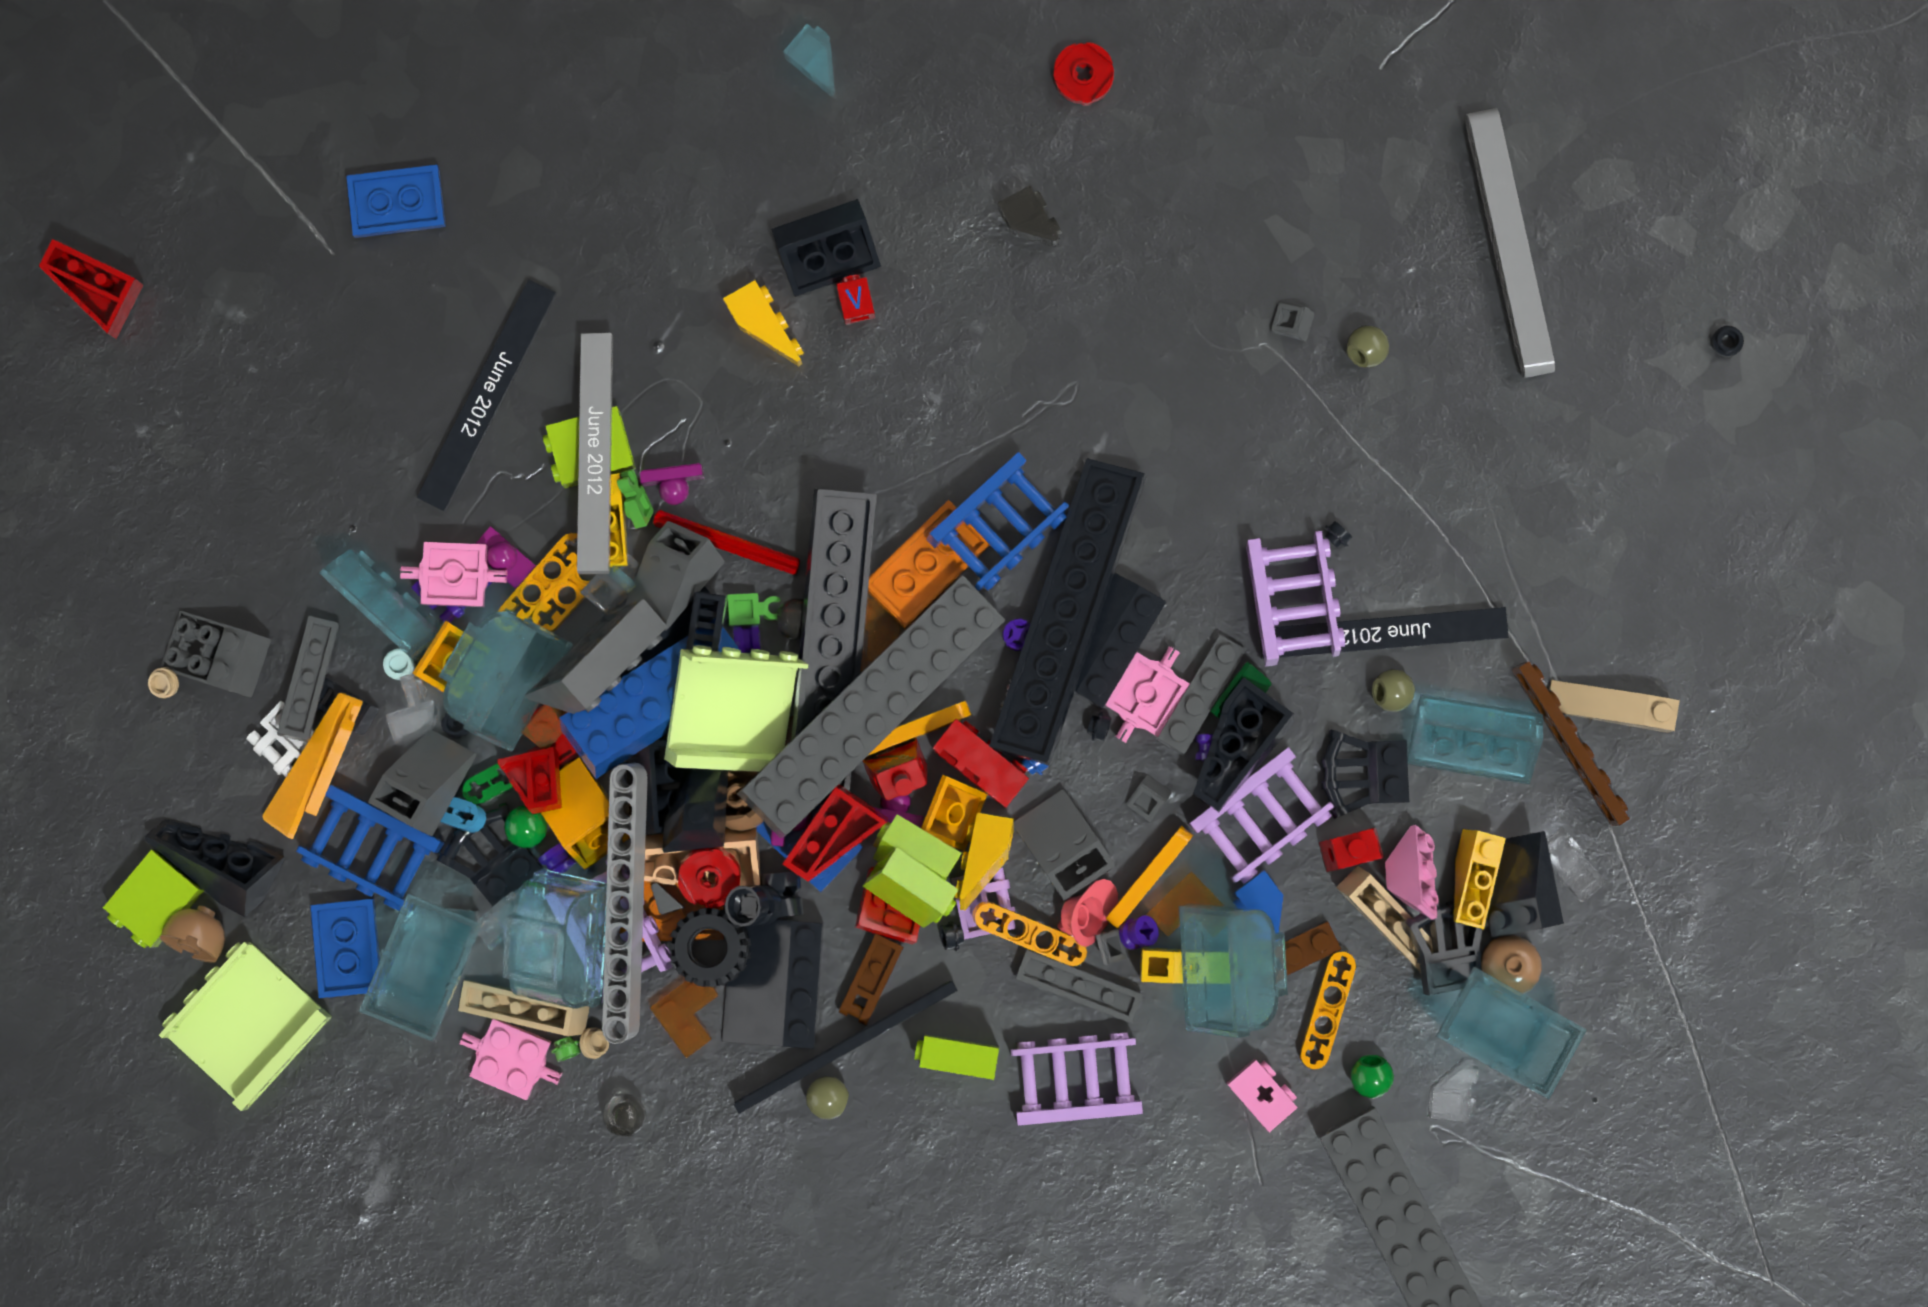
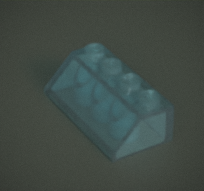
M349 549L319 572L410 658L416 661L421 660L442 624L430 613L424 616L416 609L420 603L408 592H405L402 596L394 588L397 582L385 571L379 574L371 566L375 562L365 552L361 550L357 554Z
M1420 694L1413 721L1408 764L1530 784L1543 741V714Z

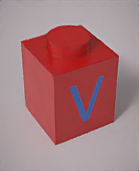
M851 275L842 278V283L837 284L845 324L874 319L875 312L867 277L860 278V275Z

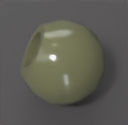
M1363 325L1355 329L1347 341L1349 358L1356 365L1364 368H1374L1381 364L1389 354L1387 335L1375 326Z
M1390 669L1380 673L1372 685L1373 699L1385 711L1398 712L1406 709L1414 700L1415 686L1412 678L1402 670Z
M823 1076L810 1084L806 1093V1103L809 1110L818 1118L831 1120L843 1113L848 1101L849 1092L845 1084L836 1077Z

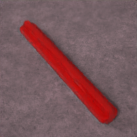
M658 510L653 520L655 527L662 528L667 521H670L710 539L715 548L792 575L796 574L799 569L800 560L796 557L662 510Z

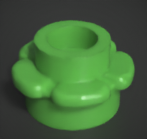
M572 1036L554 1042L556 1048L551 1050V1054H555L557 1062L564 1061L581 1053L578 1046L580 1041H573Z

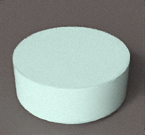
M404 649L390 651L383 661L384 671L395 680L409 678L416 667L413 655Z

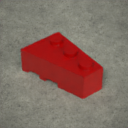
M52 239L39 267L94 319L107 334L117 339L143 284L134 277Z
M955 719L934 745L933 751L1004 808H1007L1029 780L1025 775L1028 770L1015 759L1010 763L1001 756L1003 752L989 747L991 740L985 743L977 736L979 731L967 721L961 723Z
M838 784L831 791L785 858L783 865L809 882L840 859L841 856L885 825L889 818Z

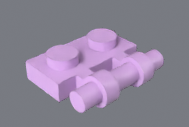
M1003 868L995 874L993 882L988 883L965 911L960 910V899L956 898L964 939L991 934L979 928L974 923L972 916L976 905L988 901L986 893L996 892L998 905L1016 912L1015 907H1011L1008 893L1010 883L1009 879H1005ZM964 876L951 878L953 886L956 887L958 879L963 880ZM990 908L987 912L982 911L980 917L984 919L983 924H986L988 920L1000 919L990 912ZM1003 913V918L1001 920H1003L1004 917L1007 915L1006 913ZM1014 920L1008 924L1007 930L1016 929Z

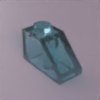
M806 24L783 51L785 59L832 97L835 94L832 48L829 42L830 36L820 27L816 26L813 29L810 25Z

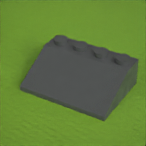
M644 599L605 614L525 694V697L528 700L572 714L583 710L589 712L601 702L602 699L599 696L605 690L610 691L621 682L622 678L619 675L625 669L631 670L642 660L640 654L646 648L650 650L662 640L660 634L668 626Z

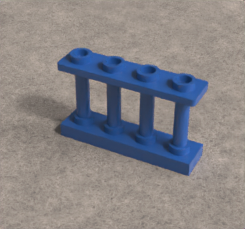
M1019 452L931 531L926 539L934 549L941 543L944 546L949 545L980 578L975 585L978 591H981L983 588L989 591L1000 581L1001 577L998 574L1005 567L1012 570L1023 559L1020 554L1028 546L1033 550L1045 539L1042 533L1051 526L1055 530L1067 518L1064 513L1069 505L1066 502L1055 509L1023 475L1025 472L1022 468L1027 460ZM1007 482L1011 485L1015 484L1047 517L1036 529H1033L1001 496L1003 492L1000 488ZM985 502L989 505L993 504L1025 538L1013 550L979 516L981 513L978 509ZM963 522L967 526L970 524L1003 558L991 570L957 537L959 533L956 529Z
M330 785L325 796L332 799L330 803L332 808L311 848L298 846L296 852L303 855L301 861L315 868H318L319 864L329 868L328 875L344 883L347 878L358 883L356 889L372 897L375 892L385 897L383 903L395 910L400 911L402 907L410 908L413 903L403 897L425 855L429 856L431 851L440 853L445 842L407 825L376 806L335 785ZM348 809L359 813L357 819L360 821L338 863H335L321 854L343 812L347 813ZM378 823L387 828L385 831L387 836L364 878L349 870V867L370 827H374ZM403 837L414 842L412 846L414 851L391 892L376 884L398 840L402 841Z

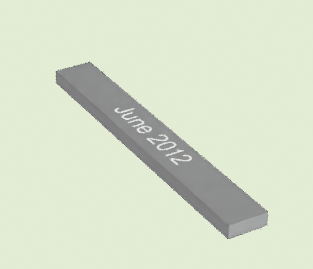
M612 333L581 334L578 574H610Z

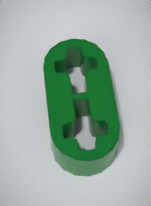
M497 763L469 778L463 786V795L467 801L481 805L511 790L513 786L511 783L506 784L504 781H499L496 784L493 783L492 780L501 775L499 771L501 768ZM473 783L479 786L489 783L490 787L482 791L483 797L481 799L477 796H470L469 792L473 790Z

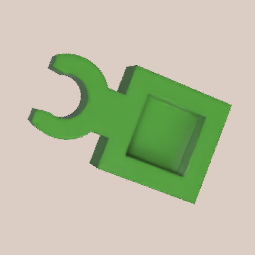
M634 470L621 472L622 479L617 480V485L626 497L624 501L625 514L629 519L631 518L635 529L647 526L654 512L643 485L638 486Z
M758 593L726 595L728 598L726 606L728 627L760 624V616L769 621L781 618V614H772L768 610L770 603L780 602L779 597L771 596L763 602H759Z

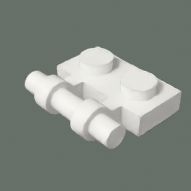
M281 700L260 722L268 732L262 737L254 730L246 739L254 746L253 750L259 756L263 755L274 765V771L279 775L283 774L287 777L293 767L292 763L296 758L298 759L307 742L277 735L285 702ZM313 729L311 730L310 738L315 732ZM276 739L288 750L283 757L272 747Z

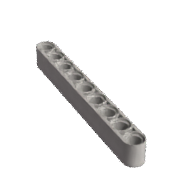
M1497 108L1468 113L1465 115L1466 128L1519 368L1523 378L1555 372L1553 351L1500 114Z
M635 762L615 767L610 775L602 1031L605 1039L612 1044H621L637 1035L640 1027L647 772L641 764ZM626 770H629L633 775V783L631 785L627 784L624 779ZM625 801L632 806V815L630 817L623 810ZM624 833H627L631 838V846L629 848L623 844L622 837ZM623 864L630 869L629 879L622 875L621 868ZM622 896H625L629 901L628 910L621 906L620 900ZM621 927L625 928L628 932L627 942L620 937L619 931ZM620 958L627 963L626 973L619 968L618 962ZM618 990H622L625 993L627 999L625 1004L619 1001L617 996ZM617 1021H621L624 1024L626 1030L624 1035L618 1032Z

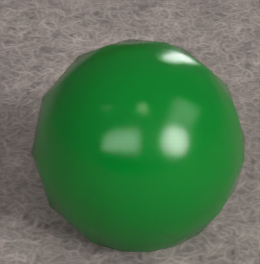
M525 805L510 811L504 824L508 840L513 845L521 848H532L541 843L548 829V824L541 813L532 814Z
M1363 1056L1351 1069L1350 1076L1353 1087L1361 1096L1371 1099L1382 1097L1393 1086L1394 1074L1391 1064L1381 1056Z

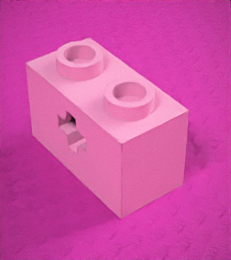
M1253 1059L1226 1084L1270 1133L1298 1108L1293 1103L1297 1097L1285 1084L1279 1087L1273 1080L1276 1073L1265 1060L1259 1063L1256 1059ZM1260 1086L1268 1088L1270 1086L1269 1096L1271 1099L1266 1101L1262 1098L1258 1101L1257 1097L1260 1093L1257 1088Z

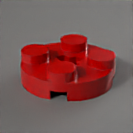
M1089 42L1077 45L1075 43L1067 46L1058 55L1055 61L1053 80L1057 90L1065 99L1076 104L1088 106L1101 100L1110 91L1114 80L1113 62L1108 52L1101 46ZM1086 66L1091 69L1089 72L1091 78L1089 80L1085 78L1079 80L1076 69L1078 67L1081 69H1085Z
M723 846L695 849L689 852L680 863L679 889L683 896L695 905L698 903L706 905V908H718L725 905L730 891L740 886L741 869L736 858L726 851ZM704 872L716 873V882L703 881L701 878L704 876Z

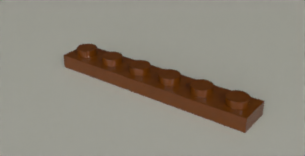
M1529 661L1520 663L1511 669L1611 826H1620L1628 821L1630 818L1626 814V811H1628L1627 805L1619 795H1614L1609 787L1611 781L1604 770H1598L1592 760L1594 759L1592 750L1586 743L1580 742L1575 734L1578 732L1576 725L1571 718L1563 715L1559 709V706H1561L1560 700L1552 690L1548 691L1543 684L1544 676L1541 670L1535 664L1531 665Z

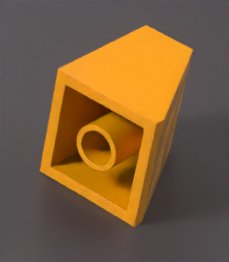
M578 757L576 760L566 763L560 770L562 808L542 812L541 814L563 848L586 870L608 854L609 796L586 764ZM627 833L623 834V843L630 838Z

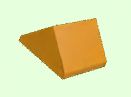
M445 621L412 674L459 701L492 649Z
M942 775L921 829L949 846L965 851L969 842L966 841L969 823H975L976 815L981 812L988 794Z

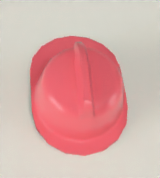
M1100 879L1091 884L1082 895L1069 898L1062 907L1061 920L1057 928L1061 932L1073 936L1075 941L1081 946L1087 947L1092 945L1097 939L1096 935L1100 934L1109 923L1105 918L1118 903L1116 886L1109 880Z

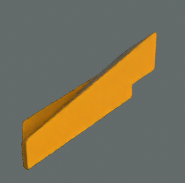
M342 692L338 693L263 813V820L286 837L294 838L304 811L317 816L355 725L354 722L362 706V700Z

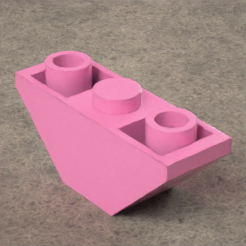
M1415 824L1409 827L1385 862L1387 890L1403 903L1428 918L1435 919L1437 918L1436 905L1439 902L1435 890L1437 872L1433 864L1435 845L1432 837Z

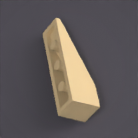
M1550 681L1549 691L1552 690L1560 700L1561 706H1559V709L1563 714L1665 733L1675 731L1680 700L1568 682Z
M1357 866L1336 888L1421 973L1420 963H1417L1419 954L1401 924L1407 918H1413L1370 873ZM1422 928L1419 929L1432 952V938Z
M464 980L458 1011L564 1036L582 1035L584 1030H586L590 1004L563 997Z

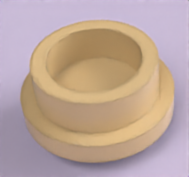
M166 667L155 669L148 679L150 692L159 698L173 696L179 687L177 675L173 670Z
M587 1028L580 1037L581 1052L589 1059L601 1057L609 1048V1042L605 1039L603 1031L599 1028Z

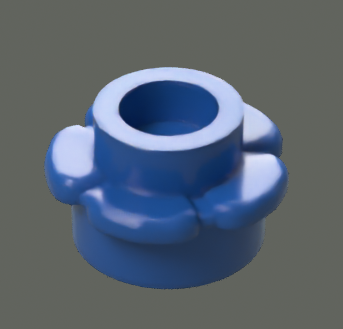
M1028 759L1022 760V763L1032 775L1036 772L1039 775H1043V771L1049 767L1048 765Z

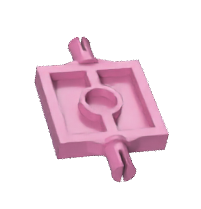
M424 542L423 559L419 567L401 566L400 571L413 573H400V578L419 579L422 605L484 607L485 590L488 582L507 583L506 577H495L507 576V570H489L487 564L488 546L486 544Z
M1168 647L1160 662L1149 660L1137 652L1105 704L1106 707L1118 713L1124 720V723L1115 735L1117 739H1120L1124 731L1127 730L1121 740L1122 742L1127 743L1134 728L1144 729L1159 737L1189 687L1190 683L1179 678L1170 669L1180 652L1175 650L1170 660H1168L1173 651L1172 647Z
M492 1019L488 1032L482 1039L464 1032L460 1041V1045L476 1051V1061L470 1077L524 1100L529 1099L534 1084L540 1078L558 1085L562 1073L546 1067V1055L552 1041L507 1022Z

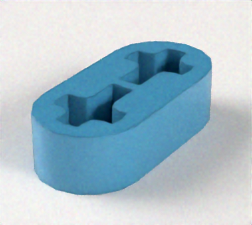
M453 797L449 807L453 808L452 814L445 812L440 821L445 825L469 833H475L483 828L486 822V813L483 808L472 802ZM464 813L474 815V818L466 820L463 818Z

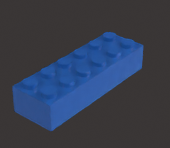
M716 618L710 621L709 623L715 624ZM699 628L697 633L713 636L714 630ZM723 628L718 652H722L723 647L739 649ZM688 636L622 677L621 682L612 690H605L599 696L602 699L601 702L591 711L583 710L575 714L567 712L560 717L561 731L596 779L668 733L681 649H686ZM695 640L694 645L711 648L712 642Z

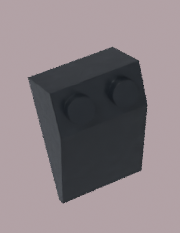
M1545 831L1506 838L1487 914L1492 937L1564 924Z

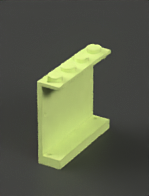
M694 645L693 650L681 649L664 759L673 766L680 768L761 771L785 747L796 672L798 668L808 669V664L799 659L798 654L788 651H780L779 656L769 655L768 651L752 649L750 654L741 653V650L730 647H723L722 652L712 651L710 647Z
M239 942L236 943L225 955L228 960L221 968L215 966L206 975L204 980L207 983L199 991L194 989L184 999L183 1003L186 1006L178 1014L173 1012L163 1022L162 1026L165 1029L159 1034L161 1038H169L235 1099L232 1103L240 1111L249 1109L332 1018L251 942H243L242 945Z

